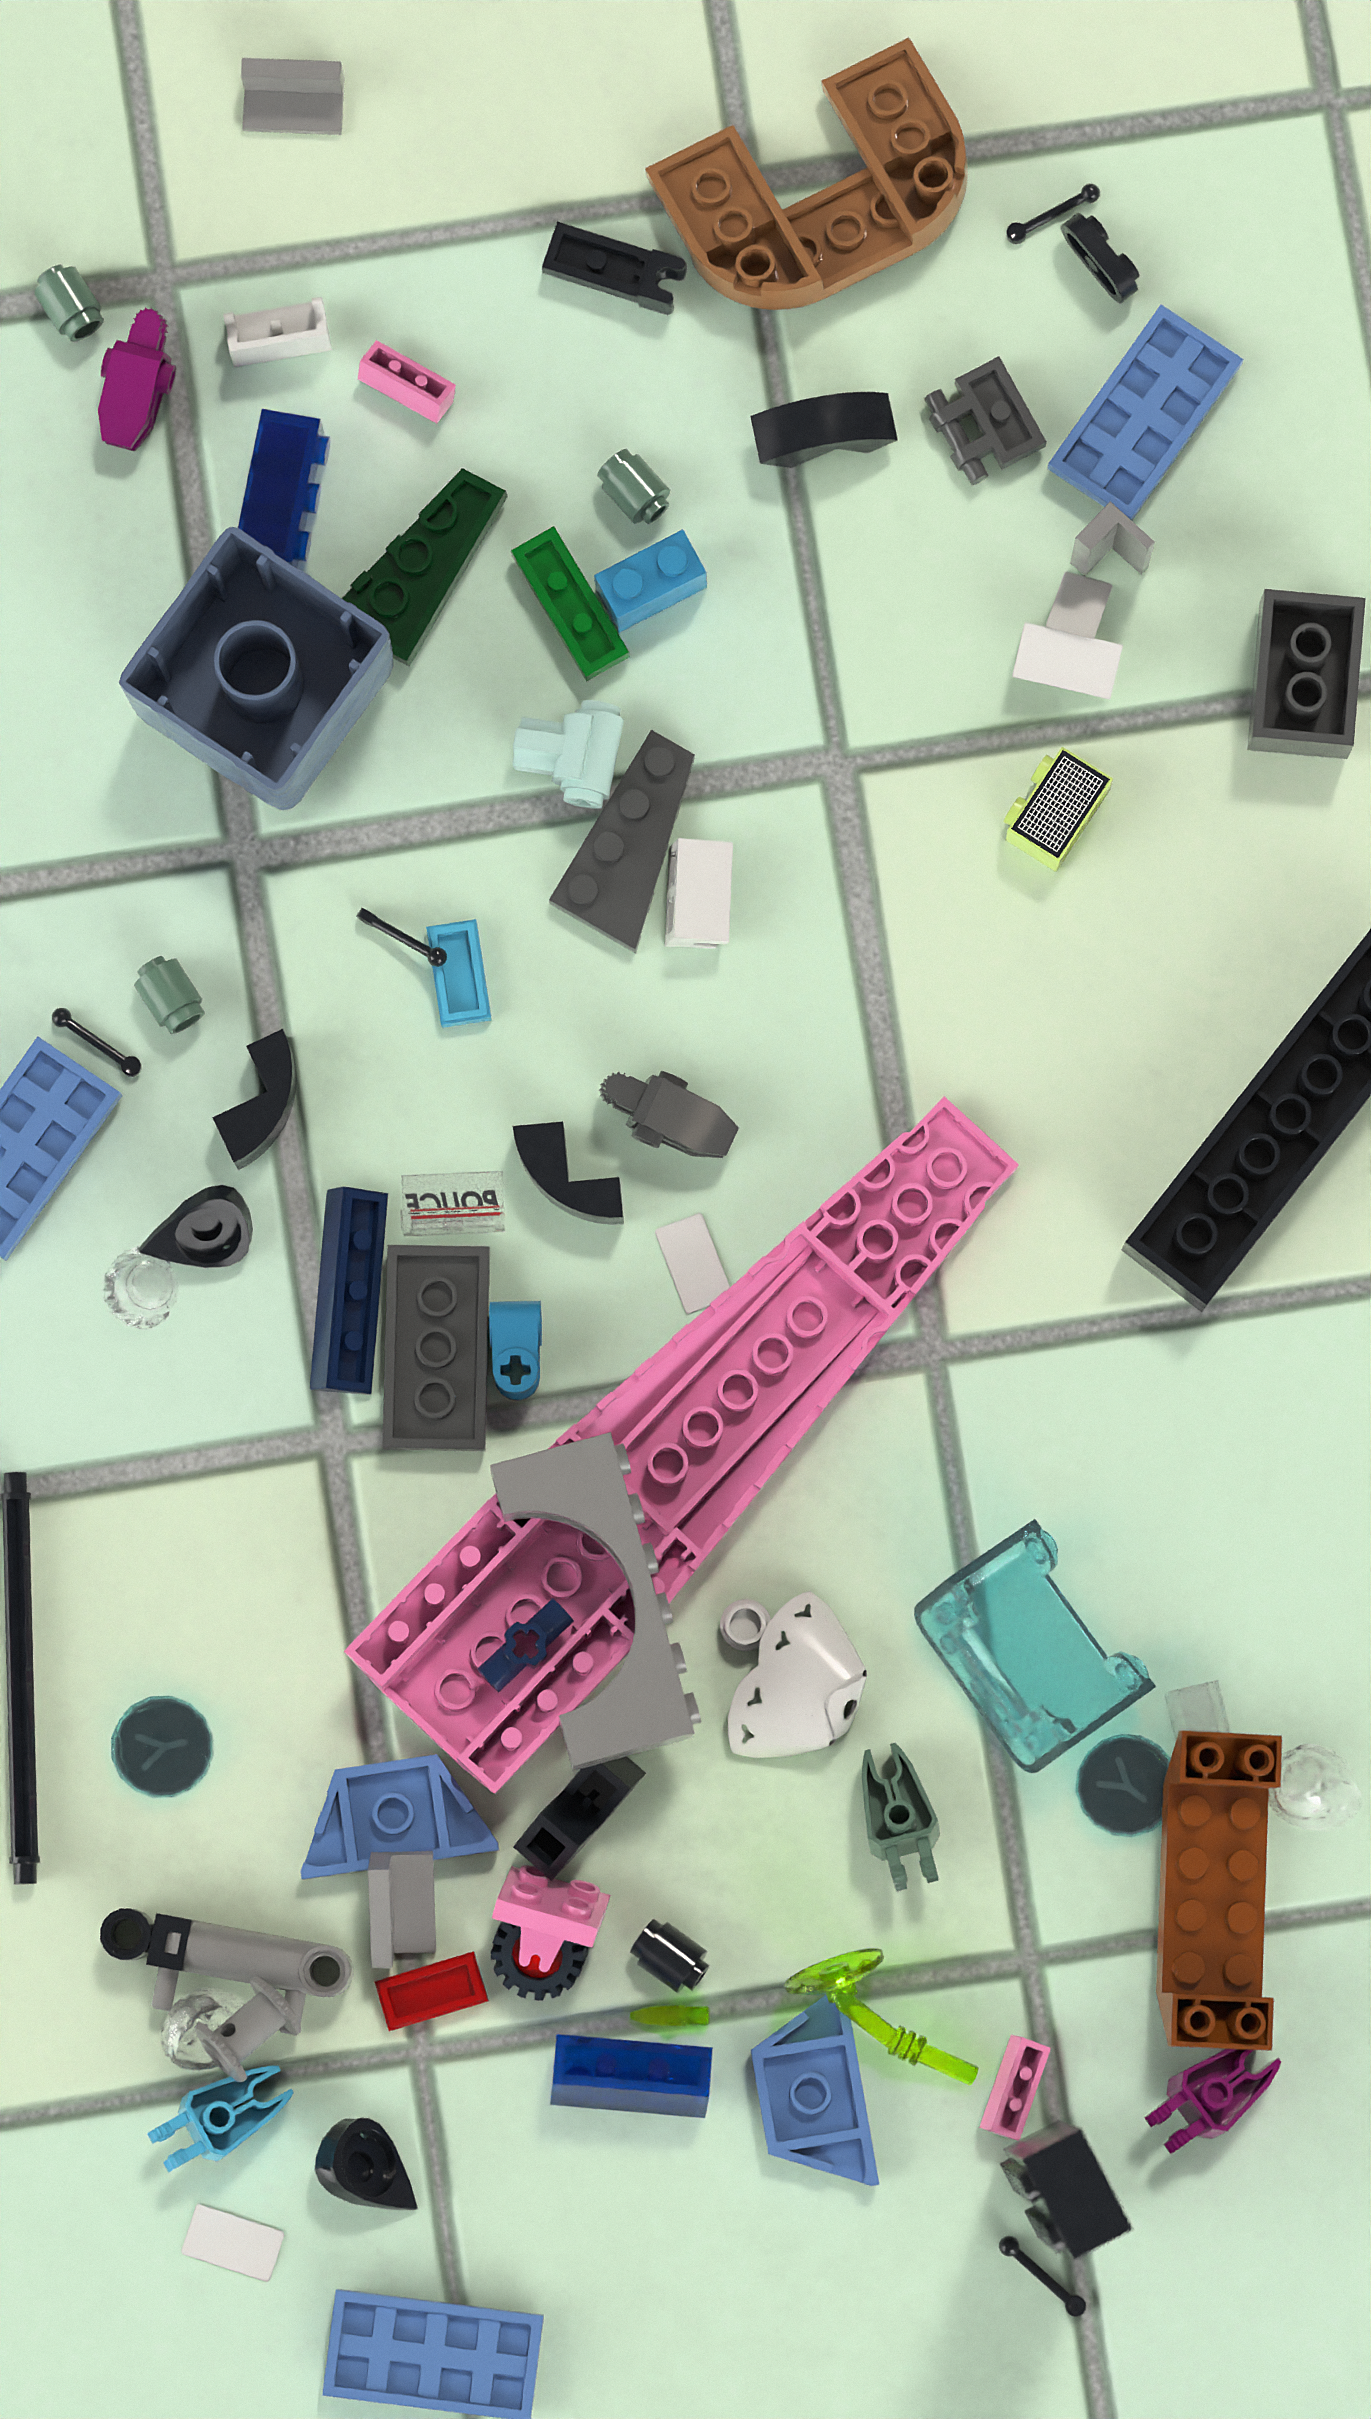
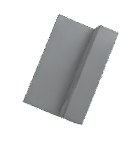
M242 58L241 79L245 90L243 131L342 135L345 78L341 61Z
M1109 502L1076 536L1070 563L1086 576L1113 548L1133 568L1142 574L1149 566L1155 541L1112 502Z
M433 1851L371 1852L368 1866L371 1968H392L394 1953H436Z

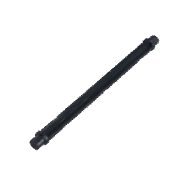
M26 1472L4 1473V1493L0 1494L3 1508L11 1857H9V1864H13L14 1885L37 1884L36 1863H40L37 1831L29 1515L31 1493L27 1492Z

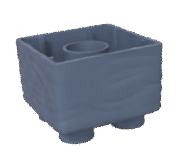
M230 527L219 536L176 600L164 613L121 674L119 684L132 708L145 723L161 732L167 738L172 739L196 758L224 777L240 785L250 794H254L266 804L279 810H289L302 800L344 738L390 676L394 666L393 647L390 644V634L385 626L359 610L352 603L344 601L310 575L275 555L273 550L261 545L241 529Z

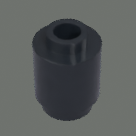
M652 1919L645 1927L630 1950V1953L639 1959L637 1964L676 1993H679L684 1986L692 1991L710 1967L709 1964L703 1961L707 1954L706 1949L670 1923L666 1922L662 1925L655 1919Z

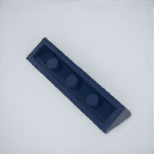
M344 1186L329 1189L326 1193L310 1377L311 1390L364 1395L372 1393L388 1193Z

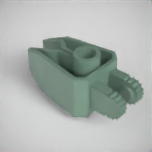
M891 1743V1753L896 1769V1775L891 1778L893 1796L888 1779H882L876 1772L870 1749L865 1750L863 1756L862 1786L870 1853L882 1861H888L897 1892L907 1889L906 1883L908 1878L905 1867L900 1861V1857L919 1852V1864L927 1884L939 1881L931 1848L936 1844L940 1836L938 1818L911 1761L896 1743Z

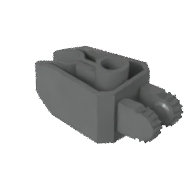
M660 1071L659 1076L651 1075L646 1079V1082L632 1076L626 1077L625 1073H612V1076H607V1079H604V1082L600 1084L601 1089L598 1091L601 1093L602 1101L607 1102V1105L612 1104L613 1108L630 1115L626 1126L633 1130L631 1136L654 1148H659L660 1144L663 1143L690 1156L723 1158L727 1156L739 1129L720 1106L686 1090L688 1083L668 1072Z

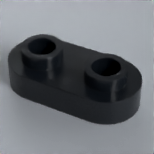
M1077 213L1061 225L1062 234L1071 249L1116 302L1122 303L1138 291L1135 280L1140 275L1137 268L1124 253L1117 256L1106 242L1109 239L1106 230L1094 216L1091 215L1085 218L1082 214Z

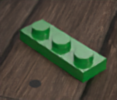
M554 526L511 550L514 561L586 682L630 657L627 647Z

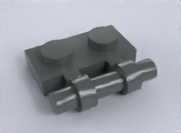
M999 356L955 379V386L962 398L949 404L941 389L933 391L924 398L932 413L929 419L936 432L942 431L954 452L950 456L958 471L963 470L971 485L978 484L989 476L981 462L983 457L993 453L1000 468L1004 469L1046 447V439ZM969 415H972L983 435L972 442L969 441L959 422Z

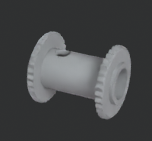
M253 1976L249 1979L250 1986L256 1995L212 2032L211 2029L200 2022L195 2026L196 2035L201 2041L205 2052L223 2072L229 2074L238 2082H243L247 2079L246 2072L240 2063L282 2026L294 2035L299 2034L301 2031V2025L295 2016V2012L286 1999L272 1985L258 1976Z

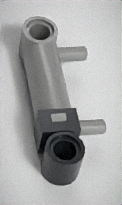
M123 1908L111 1912L104 1919L100 1928V1941L104 1950L110 1956L119 1960H138L148 1954L146 1965L159 1967L151 2005L154 2009L170 2011L172 2009L179 1971L249 1983L250 1978L258 1976L274 1988L286 1990L285 1999L294 2010L295 2016L301 2024L306 1994L318 1997H335L342 1994L350 1986L354 1977V1966L350 1957L342 1949L331 1945L156 1913L155 1921L153 1922L146 1913L131 1908ZM131 1919L140 1926L141 1939L134 1948L126 1950L117 1943L116 1930L123 1921ZM324 1956L334 1958L340 1967L338 1980L328 1987L319 1985L313 1976L314 1964ZM284 2026L279 2029L282 2033L292 2034Z

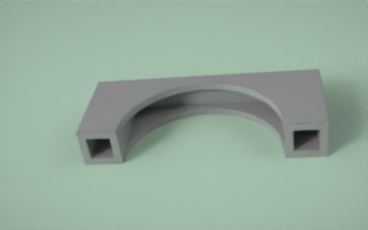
M611 1432L490 1465L491 1476L504 1522L528 1518L547 1519L570 1525L586 1533L602 1545L621 1568L632 1594L635 1611V1632L629 1654L622 1668L612 1682L594 1699L573 1711L559 1715V1723L572 1770L575 1771L693 1738L695 1733L693 1724L701 1723V1718L694 1693L684 1694L679 1679V1674L686 1673L687 1668L680 1643L670 1644L665 1624L672 1623L673 1618L666 1593H655L651 1574L659 1573V1568L652 1543L642 1545L637 1525L645 1523V1518L638 1493L628 1495L623 1475L631 1473L624 1444L614 1446Z

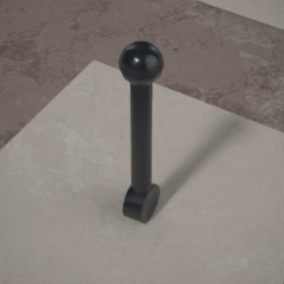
M1086 184L1078 195L1024 224L1019 222L1010 224L1007 228V239L1013 244L1022 243L1026 238V233L1084 202L1093 203L1097 201L1100 197V189L1095 184Z
M361 908L356 915L365 924L379 929L426 956L432 966L440 967L446 963L447 954L444 949L439 947L431 948L379 919L364 908Z
M57 1008L53 1011L52 1022L56 1026H66L121 1065V1069L126 1076L135 1077L141 1072L142 1065L137 1057H126L73 1020L68 1009Z
M1005 2236L1000 2240V2252L1008 2257L1013 2256L1065 2303V2309L1068 2314L1075 2317L1084 2314L1086 2310L1085 2300L1079 2295H1071L1019 2249V2242L1015 2237Z

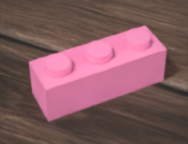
M377 340L360 360L358 380L436 424L453 404L456 384Z
M1010 2036L979 2128L1020 2141L1051 2049L1050 2047L1024 2037Z

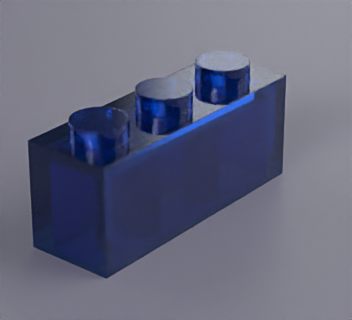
M261 409L238 528L261 545L273 550L275 555L298 568L299 561L306 562L309 556L312 533L305 531L308 513L316 514L318 510L321 484L315 483L318 465L326 466L331 437L324 435L322 422L319 418Z
M556 2034L550 2105L705 2118L710 2094L713 2047Z

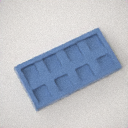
M1160 305L1052 457L1047 469L1103 507L1112 502L1132 521L1243 363V358L1163 305Z
M38 1036L0 1089V1258L5 1261L10 1257L123 1096L121 1092Z
M336 2289L322 2396L504 2419H531L544 2315Z

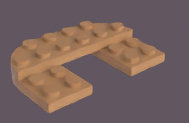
M910 38L896 43L821 81L824 94L867 168L783 210L734 125L645 168L647 179L688 249L693 266L700 276L717 292L737 303L760 309L784 310L807 306L823 300L921 251L934 242L952 223L961 207L967 187L968 166L964 136L953 110Z

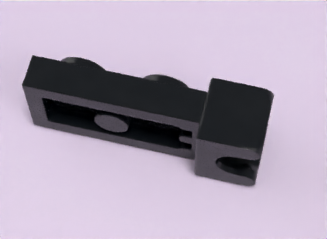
M558 221L542 264V273L632 302H638L640 307L665 315L673 313L674 298L671 292L660 288L658 283L664 279L682 281L687 272V263L681 257L656 249L652 251Z

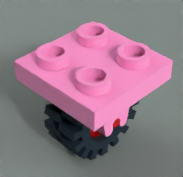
M526 1865L521 1868L512 1866L499 1893L492 1915L493 1919L501 1921L491 1949V1960H496L493 1968L496 1976L498 1977L503 1974L505 1976L503 1985L508 1990L513 1985L519 1988L517 1996L526 1998L528 1992L535 1993L534 2000H544L546 1993H550L553 1999L561 1995L563 1988L569 1990L574 1985L576 1978L580 1976L587 1958L588 1948H592L607 1910L610 1895L600 1892L599 1887L587 1881L573 1880L570 1883L558 1879L551 1881L535 1866Z

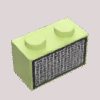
M1061 747L1054 759L1048 755L1043 758L1031 777V781L1037 784L1027 800L1019 796L1003 821L1010 825L1006 835L1007 842L1057 872L1110 791L1113 778L1064 747Z

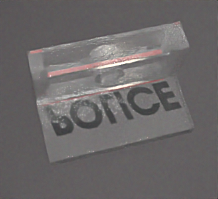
M503 1171L401 1175L403 1209H400L401 1231L404 1237L505 1232Z

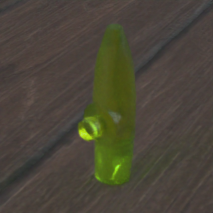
M686 2005L652 2006L630 2012V2020L656 2026L710 2024V2008L708 2006Z

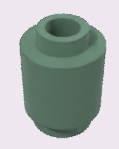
M55 265L39 276L37 279L39 285L35 289L34 295L61 335H67L71 342L80 341L94 333L103 324L104 319L100 314L101 305L75 267L64 268L62 265Z
M623 449L613 455L597 474L603 482L602 489L634 524L643 520L650 524L657 520L669 507L666 499L670 494V489L638 454L632 455L627 449Z
M159 956L144 964L137 971L140 978L135 982L134 987L159 1026H166L170 1034H176L185 1030L205 1014L200 1005L202 1002L201 996L177 959L166 961L163 956Z

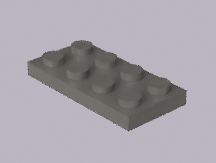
M388 1245L382 1445L384 1450L486 1451L490 1289L489 1246Z

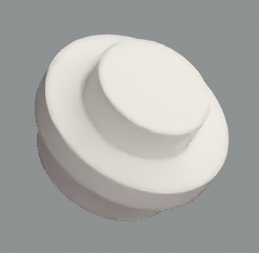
M750 1599L738 1600L731 1603L724 1610L720 1620L721 1634L731 1647L741 1651H751L759 1648L760 1639L771 1618L768 1611L760 1603Z

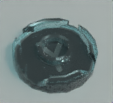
M150 1696L132 1704L119 1719L111 1737V1759L119 1777L134 1791L153 1798H174L192 1790L207 1775L214 1757L213 1733L205 1716L191 1703L173 1696Z
M1120 1734L1101 1740L1085 1754L1077 1770L1075 1793L1081 1811L1095 1827L1112 1836L1135 1837L1153 1831L1162 1823L1163 1783L1171 1758L1159 1744L1141 1735Z

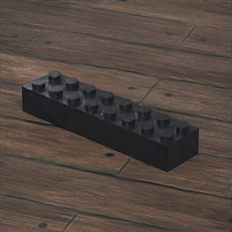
M1371 929L1128 1237L1121 1251L1200 1312L1204 1311L1371 1097Z
M1057 2120L1020 2139V2141L1003 2148L1008 2159L1001 2162L1000 2165L1013 2191L1032 2204V2207L1024 2210L1038 2239L1040 2238L1043 2243L1048 2245L1057 2254L1064 2252L1072 2260H1076L1133 2230L1081 2128Z

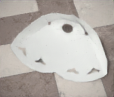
M811 1591L804 1592L787 1602L770 1620L760 1639L759 1665L740 1681L735 1691L728 1715V1737L733 1754L752 1758L784 1757L832 1746L838 1737L848 1732L857 1714L867 1678L866 1668L829 1605ZM808 1604L811 1605L810 1618L795 1617L796 1613L804 1612L805 1607ZM785 1631L790 1644L776 1651V1645L782 1641L781 1632ZM759 1687L762 1703L748 1706V1702L755 1697V1689ZM854 1700L846 1719H844L843 1711L846 1703ZM743 1724H745L748 1730L754 1735V1737L750 1738L746 1742V1744L742 1743V1740L745 1737V1733L742 1729Z

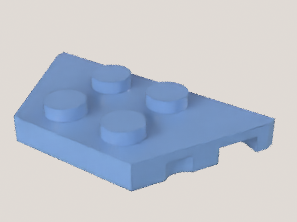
M437 1754L334 1770L327 1791V1798L322 1812H320L314 1830L315 1833L305 1863H303L301 1869V1879L368 1870L371 1852L433 1851V1860L500 1851L498 1841Z
M840 1985L751 2050L765 2138L769 2155L875 2186L879 2185L849 2005L845 1985Z

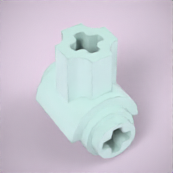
M585 700L582 701L581 709L575 710V713L564 715L563 723L522 717L519 727L516 728L513 743V767L518 771L551 775L552 781L561 786L560 790L564 792L563 800L569 804L584 808H602L603 800L609 799L624 722V719L620 717L621 709L606 702Z

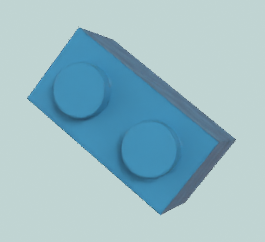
M683 529L594 575L596 592L619 633L707 588V572Z

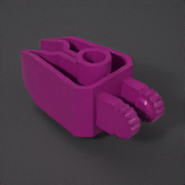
M145 307V310L140 309V312L136 313V317L133 318L135 323L131 325L127 342L116 340L112 349L107 348L101 365V377L105 378L98 407L102 441L108 445L134 452L153 430L163 395L170 394L176 376V366L171 364L172 359L163 352L167 339L165 334L168 333L167 327L169 326L166 324L167 321L163 319V316L158 315L159 312L157 310L153 311L152 308L147 309Z
M1225 2049L1168 2079L1166 2094L1169 2098L1146 2115L1144 2119L1150 2127H1153L1154 2125H1160L1171 2117L1172 2112L1176 2109L1181 2113L1188 2125L1169 2136L1168 2141L1163 2144L1170 2154L1183 2147L1196 2136L1213 2139L1227 2132L1270 2086L1280 2068L1281 2060L1277 2058L1267 2063L1254 2074L1246 2071L1238 2075L1245 2070L1244 2060L1246 2056L1254 2050Z

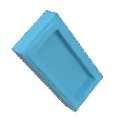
M476 919L426 927L429 947L442 948L447 954V960L443 966H432L442 1028L491 1021Z

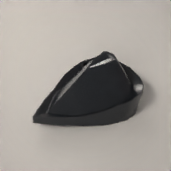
M218 1185L204 1188L186 1199L138 1248L139 1253L169 1262L203 1268L233 1265L241 1261L249 1251L253 1233L250 1210L243 1196L233 1187Z
M345 2118L330 2128L320 2143L316 2154L314 2170L320 2184L331 2195L356 2205L389 2210L418 2209L410 2180L395 2144L379 2123L370 2118Z

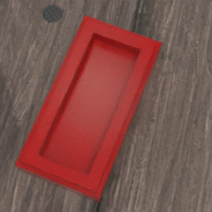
M474 1951L374 1981L389 2032L489 2001Z

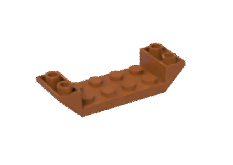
M1185 1730L1178 1732L1163 1783L1156 1994L1168 2046L1272 2051L1274 1998L1262 1997L1268 1798L1269 1788H1281L1282 1736Z

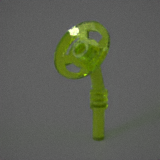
M861 1949L826 1959L799 1971L784 1983L786 1992L790 1994L804 1996L826 1994L829 2003H835L837 2010L887 2047L889 2055L895 2056L898 2053V2059L902 2061L908 2058V2063L913 2066L919 2062L969 2086L975 2081L978 2074V2066L928 2044L927 2038L923 2035L916 2038L917 2034L912 2030L906 2034L905 2027L899 2026L897 2029L855 1997L858 1993L855 1983L869 1975L884 1960V1954L881 1949Z

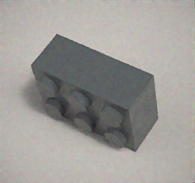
M1264 589L1259 603L1247 750L1348 759L1354 746L1366 598Z

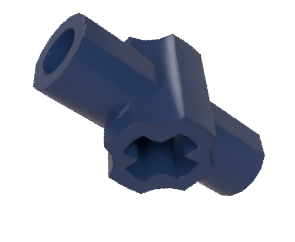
M552 1598L525 1624L520 1622L514 1623L504 1633L505 1643L477 1668V1671L499 1693L525 1667L535 1669L547 1657L546 1648L574 1620ZM522 1633L526 1638L529 1633L534 1634L538 1638L534 1647L538 1654L533 1658H529L526 1653L522 1658L517 1657L513 1653L517 1644L514 1639L515 1635Z

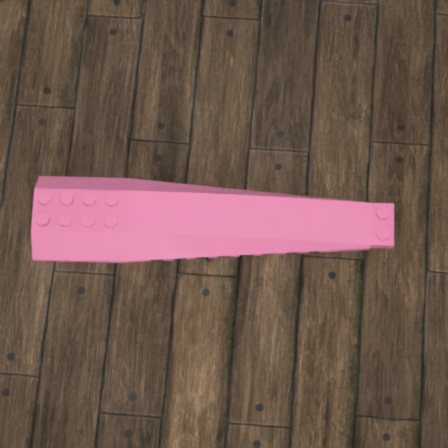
M943 1097L911 1132H904L852 1177L849 1182L825 1201L805 1222L803 1221L779 1245L755 1263L744 1276L727 1291L720 1294L710 1303L709 1307L691 1323L685 1325L665 1346L641 1364L630 1377L613 1392L606 1395L596 1404L594 1409L577 1424L571 1426L548 1448L551 1449L611 1432L614 1446L624 1444L631 1468L630 1474L623 1475L628 1495L638 1493L645 1518V1523L637 1525L642 1545L652 1543L659 1568V1573L651 1574L656 1594L666 1593L668 1603L673 1600L985 1208V1202L1017 1170L1019 1164L946 1097ZM495 1494L344 1652L385 1696L457 1764L492 1793L496 1794L560 1726L559 1715L575 1710L629 1653L635 1632L634 1604L629 1585L621 1568L608 1551L595 1539L570 1525L547 1519L528 1518L504 1522L498 1497ZM553 1598L571 1616L574 1622L546 1648L547 1657L535 1669L525 1667L498 1693L477 1671V1668L505 1643L504 1633L514 1623L520 1622L525 1624ZM522 1633L514 1636L517 1644L513 1653L517 1657L522 1658L526 1653L529 1658H533L538 1654L534 1648L538 1638L534 1634L529 1633L526 1638Z

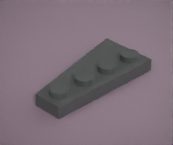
M653 730L649 732L551 895L549 904L630 951L637 952L646 916L654 896L655 886L667 853L674 823L677 819L695 760V754Z

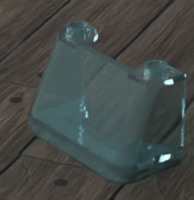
M1036 1519L947 1578L918 1602L914 1608V1617L921 1633L1010 1757L1020 1768L1032 1774L1042 1770L1156 1688V1685L1149 1677L1145 1664L1138 1657L1121 1651L1114 1653L1110 1657L1107 1656L1049 1576V1573L1058 1564V1547L1053 1537L1041 1528Z

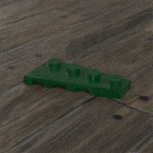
M463 468L418 514L419 518L402 536L399 534L385 548L386 552L367 572L364 570L351 583V589L342 597L344 601L352 603L359 610L385 626L390 634L393 658L409 667L508 497L506 490Z

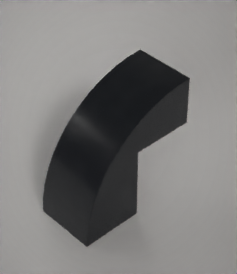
M848 392L818 396L780 405L750 416L759 462L765 465L793 468L835 449L869 453L898 441L889 395L884 392Z
M283 1029L246 1046L267 1092L212 1117L238 1170L251 1164L270 1148L285 1127L293 1107L296 1092V1066L292 1048Z
M563 1121L512 1126L515 1143L523 1167L533 1184L550 1202L561 1210L586 1221L610 1225L624 1224L619 1177L569 1181Z
M627 1756L580 1769L566 1788L536 1817L513 1848L552 1881L614 1813L645 1776L646 1772Z

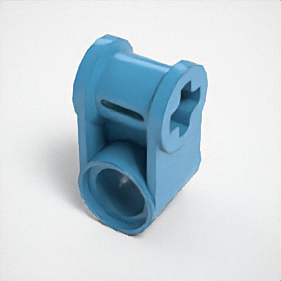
M541 1301L490 1302V1347H492V1371L496 1388L501 1395L510 1400L519 1401L527 1399L535 1393L540 1381V1346H542ZM515 1363L522 1365L523 1372L530 1373V1375L522 1376L521 1384L512 1385L510 1377L503 1375V1373H510L512 1364Z

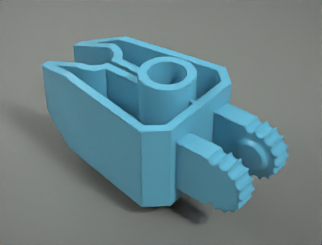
M279 2066L250 2069L245 2071L247 2079L243 2082H238L230 2076L187 2093L181 2100L177 2112L179 2115L147 2133L153 2144L168 2139L175 2134V2131L185 2126L195 2144L186 2149H179L169 2155L167 2160L163 2162L168 2173L199 2155L204 2159L218 2162L272 2119L293 2095L292 2089L265 2103L253 2099L244 2105L242 2104L253 2097V2088L281 2071Z

